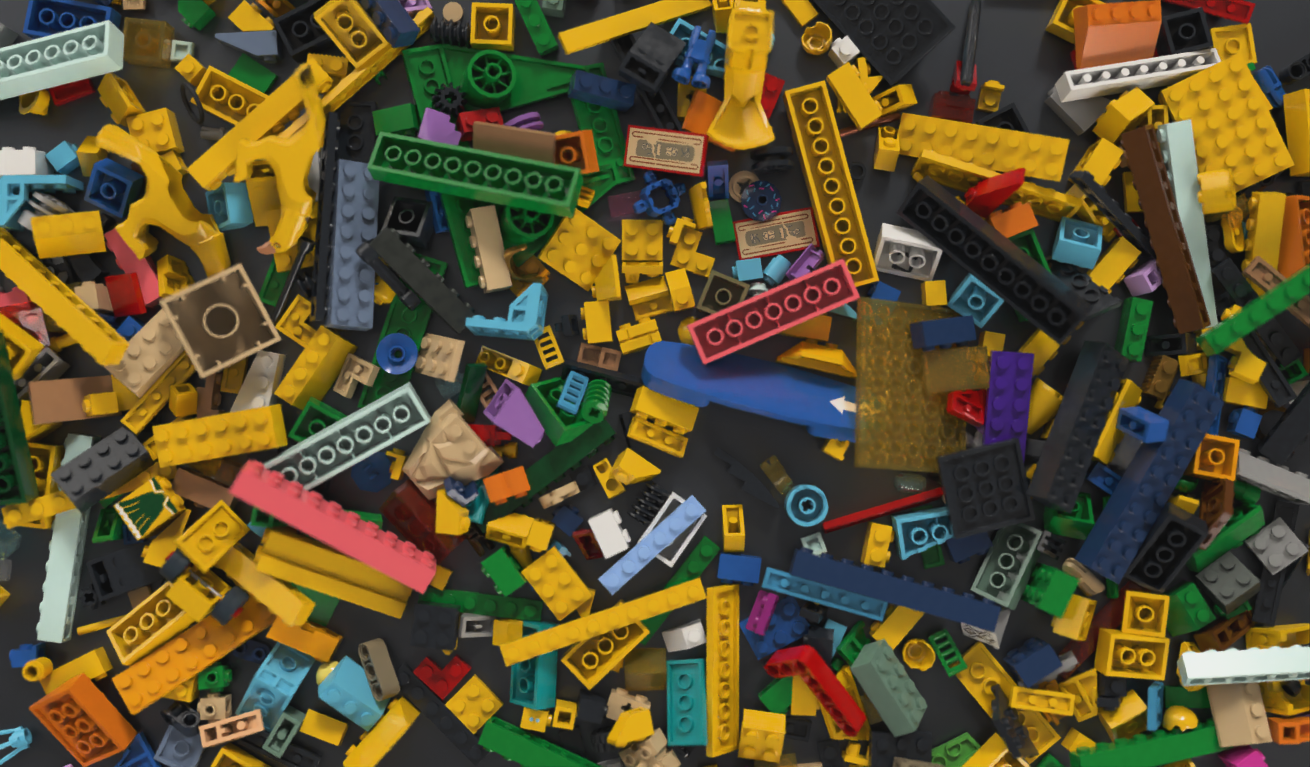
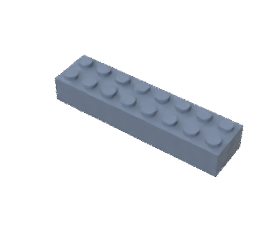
M339 159L337 161L336 173L333 174L336 189L335 193L332 194L334 212L330 217V222L333 223V231L329 235V243H331L332 248L331 254L328 256L330 273L327 276L329 291L326 297L327 315L325 317V328L367 331L373 328L375 271L355 252L363 242L369 244L377 236L379 181L374 180L367 169L368 163Z

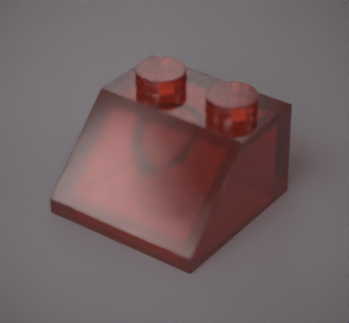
M29 301L0 307L2 315L43 344L44 347L51 346L42 310L37 303Z

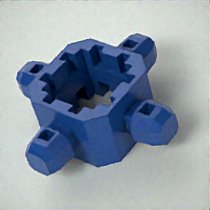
M653 170L645 172L643 178L648 186L641 190L639 196L641 200L633 204L634 212L640 214L646 211L647 215L653 218L662 215L663 218L661 219L666 226L676 223L675 215L671 210L678 207L680 202L679 196L687 191L685 184L678 183L673 185L672 181L666 178L657 181L658 177ZM661 187L662 190H666L665 194L667 199H670V202H668V206L658 210L657 207L654 208V202L649 195L651 194L650 191Z

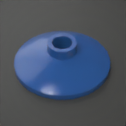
M393 333L380 341L376 357L379 365L386 372L404 374L410 371L416 364L418 349L415 342L409 336L402 333ZM398 350L402 352V356L400 358H397L395 356V353Z

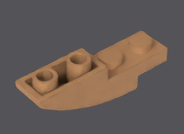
M223 369L206 376L205 387H197V418L225 414L226 410H218L222 399L220 386Z

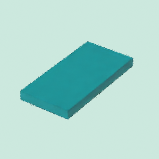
M705 659L666 661L668 746L707 745Z

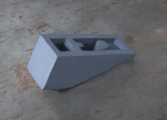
M277 30L215 34V38L220 43L265 63L274 64L278 60H283L282 38Z

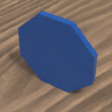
M377 451L354 464L351 477L360 490L377 493L391 484L392 478L390 477L392 473L389 472L392 462L384 452Z

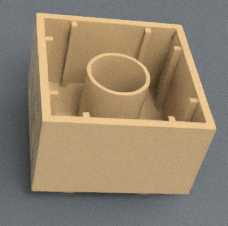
M241 263L159 301L200 378H204L281 340Z

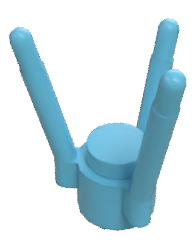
M23 726L14 729L0 730V735L12 734L8 742L0 744V750L8 746L17 748L2 758L0 765L20 751L30 747L29 744L32 743L33 738L28 728L23 729Z

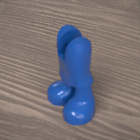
M696 25L691 33L687 52L683 56L685 58L681 68L673 70L671 77L681 84L688 85L693 64H698L691 81V86L706 89L710 86V78L706 75L707 66L710 64V55L715 44L716 31L710 29L705 41L700 39L702 27Z

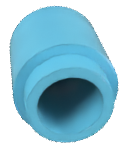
M779 254L776 258L773 257L763 271V280L771 286L774 284L779 285L790 269L791 263Z

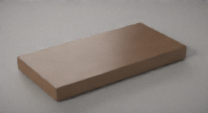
M478 121L473 123V149L555 164L556 133Z
M111 375L27 383L33 425L122 415V412L111 415L87 417L86 412L82 408L84 396L113 392Z

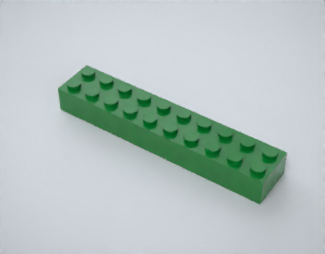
M381 131L367 167L374 180L573 218L584 181L581 170L578 168Z

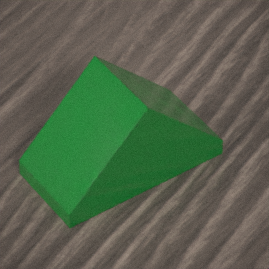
M115 507L100 510L92 538L93 543L123 539L122 524H124V520Z

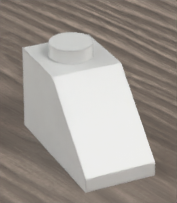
M700 619L661 632L668 652L690 649L707 643L706 634Z

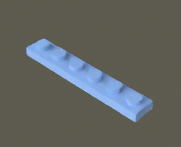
M691 495L598 580L613 595L706 511L705 508Z

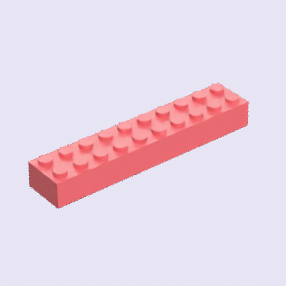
M248 460L229 493L418 592L424 593L436 573L437 559H435L433 554L416 549V546L409 541L403 542L397 539L398 536L390 531L384 532L380 530L379 526L371 521L367 523L361 520V517L352 511H349V513L344 511L336 502H327L317 492L311 491L310 493L303 489L304 487L296 481L290 482L284 479L281 473L265 469L262 463Z

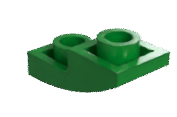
M728 198L709 202L715 244L735 242L736 237Z

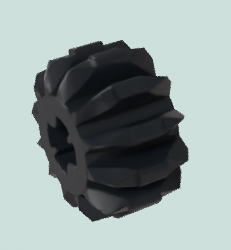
M452 82L449 83L448 87L443 83L440 89L436 88L434 91L435 95L432 96V101L435 104L433 108L440 109L439 112L446 113L450 117L452 114L457 118L459 113L465 111L464 106L467 105L468 101L463 98L466 96V92H459L460 86H457L456 89L453 88ZM450 98L452 103H448L446 99Z

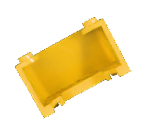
M1300 623L1250 628L1245 636L1246 649L1257 647L1260 650L1274 646L1289 648L1294 645L1310 644V624ZM1298 680L1302 689L1296 697H1292L1282 689L1281 684L1284 681L1258 682L1265 712L1290 716L1310 711V685L1305 684V680Z

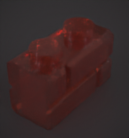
M938 91V93H934L931 97L928 117L972 124L976 100L970 98L968 94L953 96L948 91Z

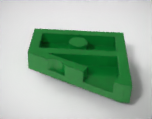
M858 620L836 648L837 652L850 667L863 646L871 643L870 639L865 636L863 630L865 623L863 620Z

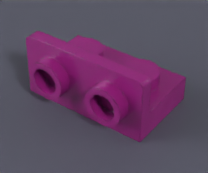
M760 590L746 629L765 636L779 596Z

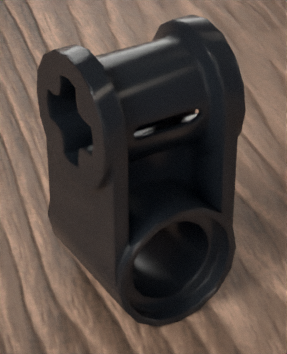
M174 700L171 706L160 712L162 718L183 736L193 737L198 734L200 716L185 701ZM188 722L195 723L191 726L186 725Z

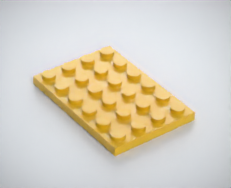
M1241 52L1160 91L1165 105L1168 106L1173 122L1191 120L1198 173L1231 168L1234 181H1232L1233 188L1238 192L1294 165Z

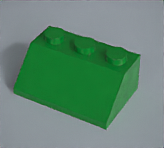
M561 376L530 384L524 396L544 428L545 433L555 446L573 441L595 424L586 421L582 417V401L576 415L556 407L565 383Z

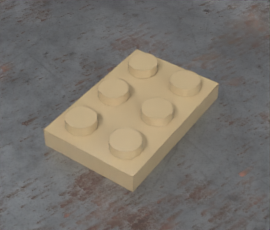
M425 333L421 342L419 357L415 364V372L455 382L465 342Z

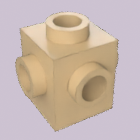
M208 692L198 702L197 711L200 714V720H208V723H213L231 716L232 694Z

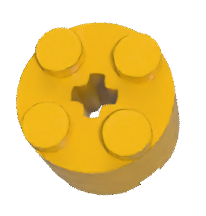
M1231 168L1197 174L1198 184L1202 191H1198L1199 204L1202 203L1203 214L1235 210L1236 190L1233 188L1232 181H1234Z

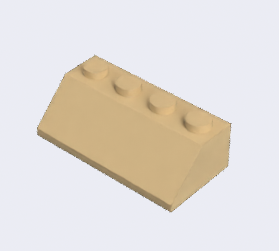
M1258 682L1212 684L1206 686L1220 747L1272 742Z

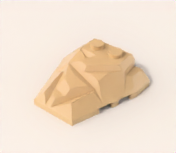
M451 399L434 412L430 423L426 426L402 468L428 500L436 498L438 490L445 489L444 480L449 476L455 481L459 480L463 485H467L472 480L476 481L490 475L505 462L492 446L487 447L462 418L464 414Z

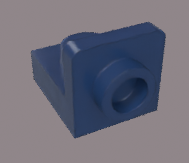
M450 476L444 480L446 494L463 507L472 502L479 494L477 485L473 480L466 486L459 480L455 481Z

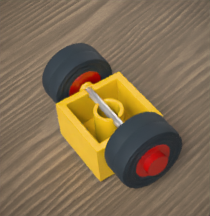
M179 548L176 551H172L166 557V562L161 567L159 573L169 582L174 583L166 596L198 623L211 612L210 615L220 624L225 625L233 617L236 619L244 610L243 606L250 596L240 587H230L210 569L202 573L195 565L191 568L193 563Z

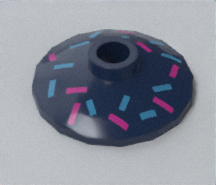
M759 180L752 182L744 189L741 195L742 209L749 218L755 221L769 220L778 213L781 207L780 192L775 185L768 181ZM763 196L766 199V202L764 204H761L759 202V197Z

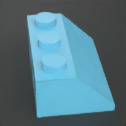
M345 656L318 686V697L367 732L381 718L391 699L390 697L382 701L375 700L363 667L348 656Z

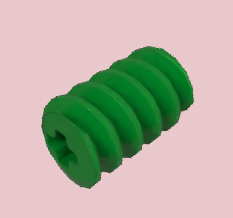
M596 379L587 384L581 414L590 423H601L608 413L612 388L607 381Z

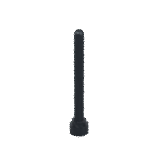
M301 236L297 242V256L271 316L274 327L279 322L306 254H309L314 249L316 243L310 238Z

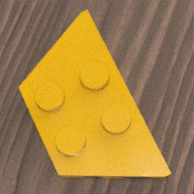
M844 665L835 676L866 715L850 666ZM818 700L830 738L834 740L869 741L871 728L868 719L855 737H850L839 728Z

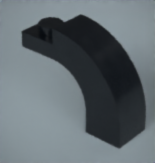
M102 213L100 218L104 235L117 221L112 216ZM96 253L70 256L74 271L83 282L95 281V284H99L105 279L104 277L110 274L99 262Z

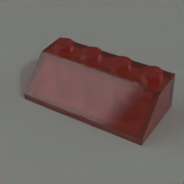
M410 478L395 489L379 508L399 532L416 546V549L433 554L435 559H437V565L444 561L466 539L463 534L436 533L437 506L432 499L428 500Z

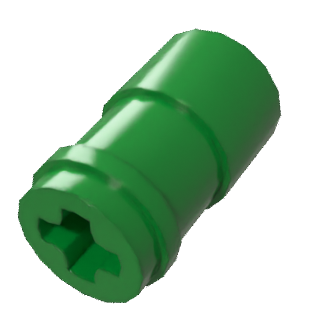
M1235 478V481H1233V498L1245 504L1254 505L1260 499V487Z

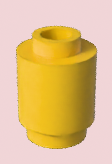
M46 657L29 661L23 668V676L31 682L46 678L53 671V663Z

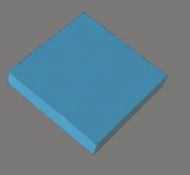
M1155 681L1148 687L1147 730L1155 731L1162 724L1163 682Z

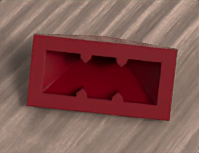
M579 529L572 533L586 560L605 557L592 529Z

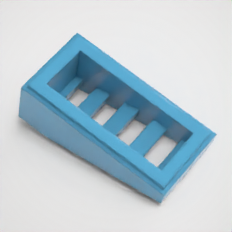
M570 371L556 407L576 415L589 378L575 371Z

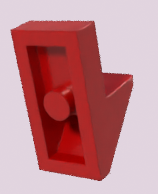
M956 60L950 91L969 95L970 91H975L977 86L976 64L974 65L973 82L967 87L960 84L963 61Z

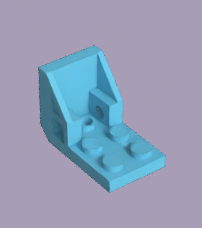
M3 175L0 178V227L12 231H24L26 227L17 221L24 210L35 212L36 209L28 203L30 200L38 203L41 202L33 196L35 191L44 194H56V191H63L65 194H76V191H84V182L67 175ZM29 192L32 193L31 199H29Z
M533 283L510 304L508 321L501 317H494L493 320H489L484 316L474 315L473 318L466 317L465 326L474 335L534 341L544 331L548 293L542 283Z
M277 642L255 674L235 714L240 715L261 709L264 730L271 733L312 667L315 659L306 653Z

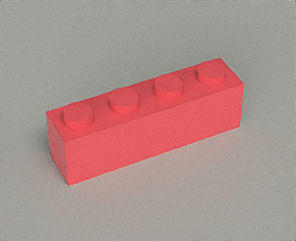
M115 228L105 233L106 246L111 252H114L118 267L124 270L125 274L137 273L145 307L152 308L159 304V301L165 298L159 296L157 267L151 256L149 255L139 260Z

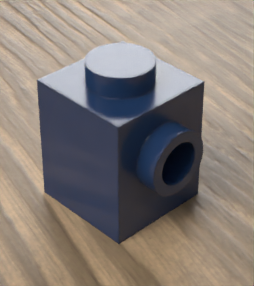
M564 504L563 507L558 505L551 514L554 516L551 522L569 536L578 528L584 518L578 514L580 511L572 504L569 506Z

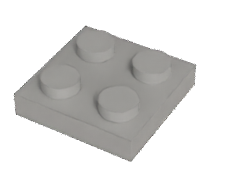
M1280 517L1261 529L1258 534L1244 541L1271 575L1276 574L1308 552V549Z

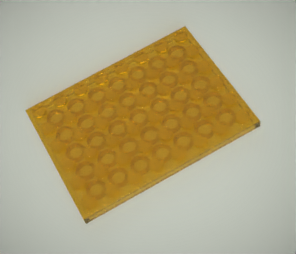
M866 297L857 299L855 467L939 473L936 456L966 449V421L946 412L948 394L953 391H966V346L956 347V344H952V348L942 350L939 349V346H935V350L922 352V348L913 349L909 325L921 321L962 317L955 310Z

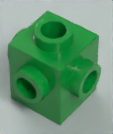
M215 662L198 673L199 690L210 689V693L223 691V687L230 686L232 681V670L229 669V665L222 666V662Z

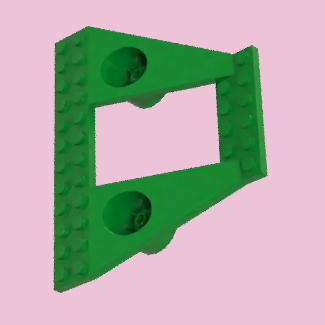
M436 44L401 51L420 125L425 109H434L433 105L435 102L432 101V96L435 95V89H440L443 83L448 87L449 83L452 82L453 88L456 89L457 86H460L459 92H466V96L463 99H466L468 102L464 106V112L499 107L502 113L568 94L570 78L576 70L607 77L603 63L583 66L506 54L496 50H480L447 44ZM472 70L479 73V77L472 78ZM505 77L506 84L501 82L499 78ZM475 82H480V84L483 86L482 89H480L475 84ZM499 86L505 91L496 93L495 87ZM484 88L491 89L492 93H488L483 90ZM450 98L446 99L448 103H452ZM570 98L579 131L592 130L600 171L582 174L584 180L582 186L595 190L591 206L613 186L633 182L635 176L632 167L623 166L626 143L617 111ZM451 114L449 122L455 124V131H458L456 125L457 118ZM459 141L458 146L470 148L468 141ZM439 192L465 289L479 286L478 277L480 276L479 268H476L474 263V256H476L475 248H472L470 245L471 230L467 228L465 216H467L470 209L495 205L504 250L521 244L527 245L525 250L516 252L512 256L518 268L547 243L563 216ZM576 205V209L582 213L587 209ZM510 208L517 212V217L511 218ZM540 215H543L544 223L537 219ZM517 220L518 223L521 225L520 228L518 229L512 221ZM534 224L542 228V230L536 234L533 228ZM529 227L530 234L521 231L522 228Z

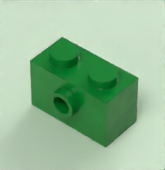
M411 103L372 111L376 136H379L380 131L408 137L414 136L416 132H419L421 125L415 105Z

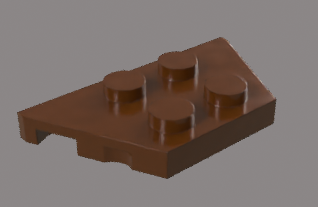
M1227 478L1215 479L1212 482L1206 480L1202 482L1199 518L1206 521L1209 532L1208 536L1198 547L1202 550L1208 547L1233 514L1234 482Z

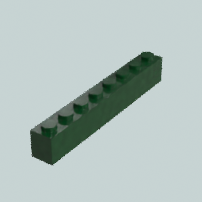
M605 417L601 423L593 424L573 441L558 445L525 470L531 489L527 491L528 495L517 499L515 495L507 497L508 502L500 505H495V502L490 503L489 501L483 523H476L480 530L485 533L488 522L516 513L515 509L519 506L525 508L533 502L531 497L537 493L541 496L550 489L547 486L552 481L558 483L566 477L565 471L569 468L572 471L582 464L581 459L585 456L591 458L598 452V446L602 443L606 446L615 439L613 435L616 432Z

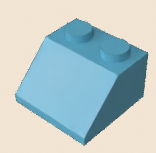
M224 182L216 190L205 192L208 213L213 214L219 231L243 228L254 223L246 183Z
M1062 216L1053 245L1052 259L1061 263L1077 265L1081 268L1093 269L1101 252L1103 226Z

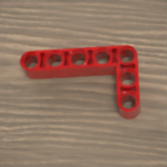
M803 645L777 650L765 664L764 670L773 678L799 675L839 728L850 737H855L867 720L866 715L814 648Z

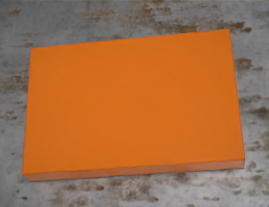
M699 89L695 90L681 129L691 133L707 134L723 102ZM709 137L708 142L730 153L735 152V149L732 147L724 146L722 143L713 141Z

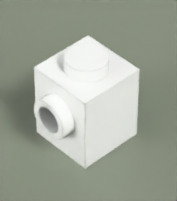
M848 36L843 39L839 37L831 44L832 48L828 56L840 68L847 62L851 63L856 59L860 51Z

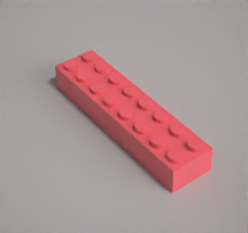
M841 259L689 324L686 327L704 365L858 299L860 296L844 259Z

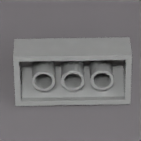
M1239 448L1236 479L1246 481L1260 487L1261 490L1296 504L1310 505L1309 475L1298 471L1295 473L1290 472L1289 467L1276 464L1275 466L1269 463V459L1261 456L1255 458L1250 456V451Z

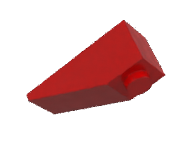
M1019 168L979 181L974 187H970L966 191L965 205L977 215L986 218L1024 184L1026 169Z

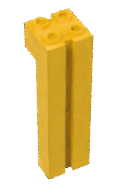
M290 526L265 528L261 541L264 544L263 546H258L253 560L256 563V571L401 619L413 588L332 546L298 535L296 528Z

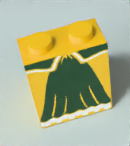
M163 475L153 477L114 505L137 540L157 535L186 510L183 505V499L173 491L171 482Z

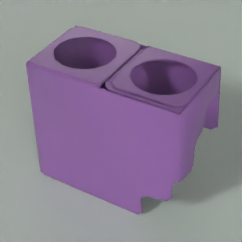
M426 108L417 138L458 146L461 133L455 131V124L449 122L450 115Z

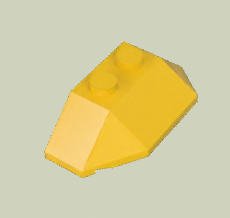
M806 338L805 341L799 342L775 359V362L851 379L858 378L857 371L844 351L837 349L838 345L826 343L823 346L817 344V340Z

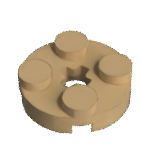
M573 481L538 499L541 506L546 509L579 493L580 490L576 481Z

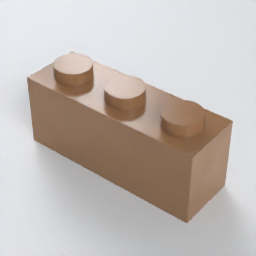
M187 467L178 468L171 488L185 501L187 499L194 501L193 505L205 509L207 507L211 509L222 499L234 511L239 497L229 493L232 488L231 486Z

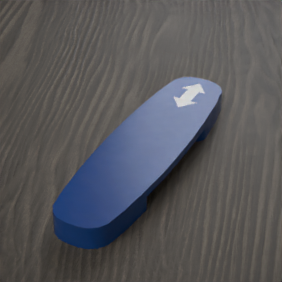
M668 341L653 343L645 354L641 371V379L644 385L652 391L697 407H705L712 401L747 412L806 425L807 432L816 437L838 439L839 441L849 440V442L863 444L872 442L877 438L885 420V406L875 394L797 368L736 353H729L703 365L695 345Z

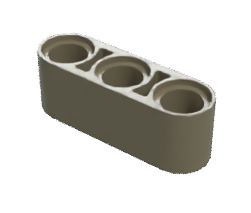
M376 638L361 643L358 646V653L375 700L382 701L398 695L400 686L385 642L381 638Z

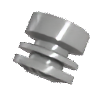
M35 191L33 196L41 202L38 203L30 200L28 203L36 209L35 212L24 210L17 222L33 232L31 217L76 212L60 199L50 194Z

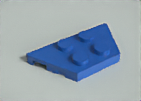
M143 731L135 736V740L126 749L121 760L115 765V767L162 766L159 761L153 759L155 753Z

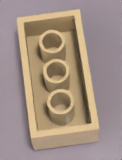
M161 309L128 341L129 346L118 365H107L104 368L137 397L141 398L185 350L164 310Z

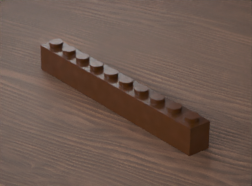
M1153 124L1122 133L1121 146L1127 154V166L1132 171L1133 186L1138 192L1139 207L1143 210L1145 216L1144 224L1151 236L1150 245L1156 253V265L1161 270L1163 277L1162 286L1168 294L1167 302L1169 308L1173 311L1174 326L1178 329L1179 334L1204 329L1210 326L1211 322Z

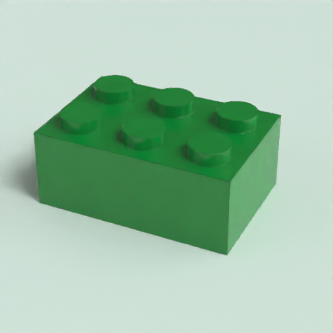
M1037 562L1020 599L1062 619L1079 579L1056 568Z

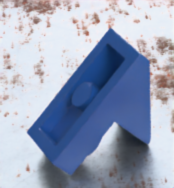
M708 161L706 176L709 200L729 198L728 161Z

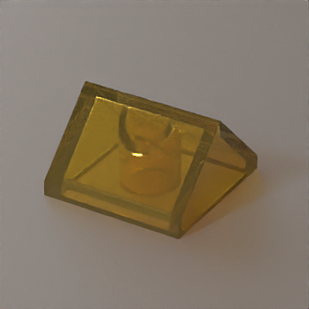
M666 648L632 649L625 656V690H667Z

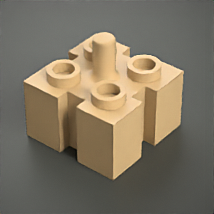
M660 728L653 730L654 734L647 736V739L644 741H630L628 746H625L618 752L626 767H679L681 762L673 749L670 751L667 749V739Z

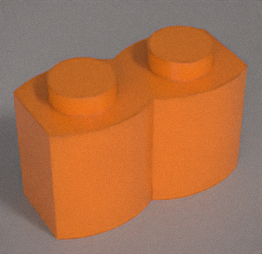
M523 466L482 479L490 503L495 502V505L508 502L507 497L515 495L516 499L528 495L527 491L531 490Z

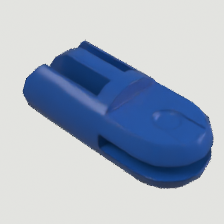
M1267 65L1252 74L1253 78L1272 107L1280 109L1284 106L1283 95L1286 92L1272 67Z

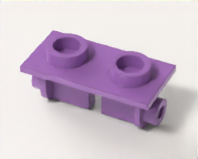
M811 243L785 275L792 281L811 273L810 268L816 269L824 260L825 253L817 250Z

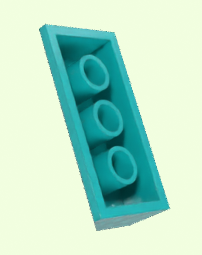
M521 620L523 621L522 638L558 626L559 624L548 621ZM558 649L511 665L510 703L534 710L555 707Z

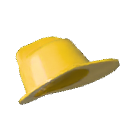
M43 89L19 95L20 114L25 115L30 112L45 116L48 113L49 92Z

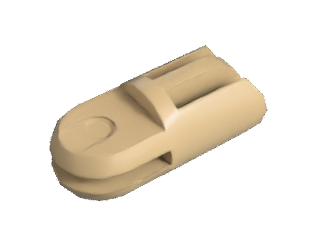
M1068 558L1064 561L1062 571L1079 579L1077 587L1087 597L1105 590L1104 584L1088 568L1074 560L1075 558Z

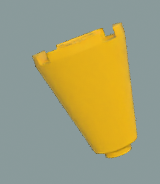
M1038 377L1031 386L1027 433L1030 435L1057 415L1063 399L1060 393Z

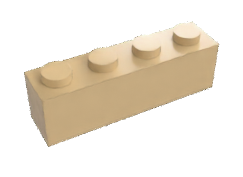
M495 205L472 208L467 213V216H465V222L472 234L470 236V245L472 248H475L476 256H474L475 267L479 268L480 276L478 277L479 286L483 288L484 294L508 290L512 286V282L504 259V246Z

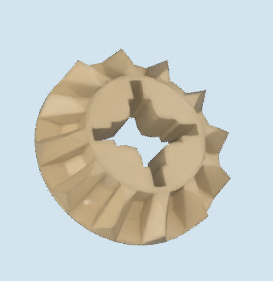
M740 171L730 179L729 193L736 202L741 203L742 194H740L741 187L739 184L744 185L748 180V184L759 181V178L754 173Z

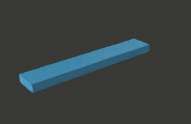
M766 567L761 586L765 589L882 622L888 602L793 576L788 572Z

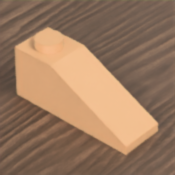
M261 709L199 726L202 748L216 747L264 730Z

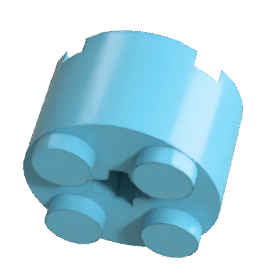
M799 484L787 493L784 508L786 514L793 522L808 527L820 523L825 518L828 512V502L825 494L819 488L810 484ZM809 500L810 508L803 510L802 502Z

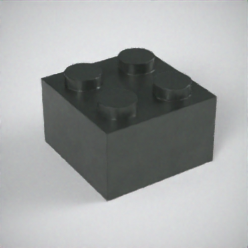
M1230 551L1196 575L1197 585L1226 615L1261 591L1260 580Z

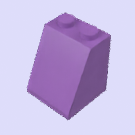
M505 379L483 413L493 423L533 448L535 444L542 440L545 430L521 390L511 381Z

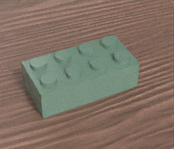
M885 639L864 645L851 666V671L894 737L915 732L927 708L925 699L920 695L914 682L909 678L903 665L899 662L893 649Z

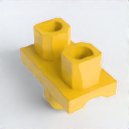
M849 741L846 751L842 750L841 756L844 761L854 763L849 764V767H868L869 746L865 756L859 754L861 747L859 743Z

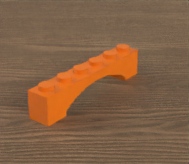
M1267 717L1272 741L1278 744H1300V742L1310 741V717Z

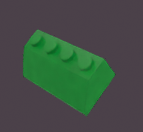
M1245 503L1236 506L1230 519L1205 550L1197 548L1186 562L1189 570L1197 573L1201 572L1232 548L1235 549L1244 543L1243 540L1247 537L1258 534L1260 528L1265 525L1262 507Z

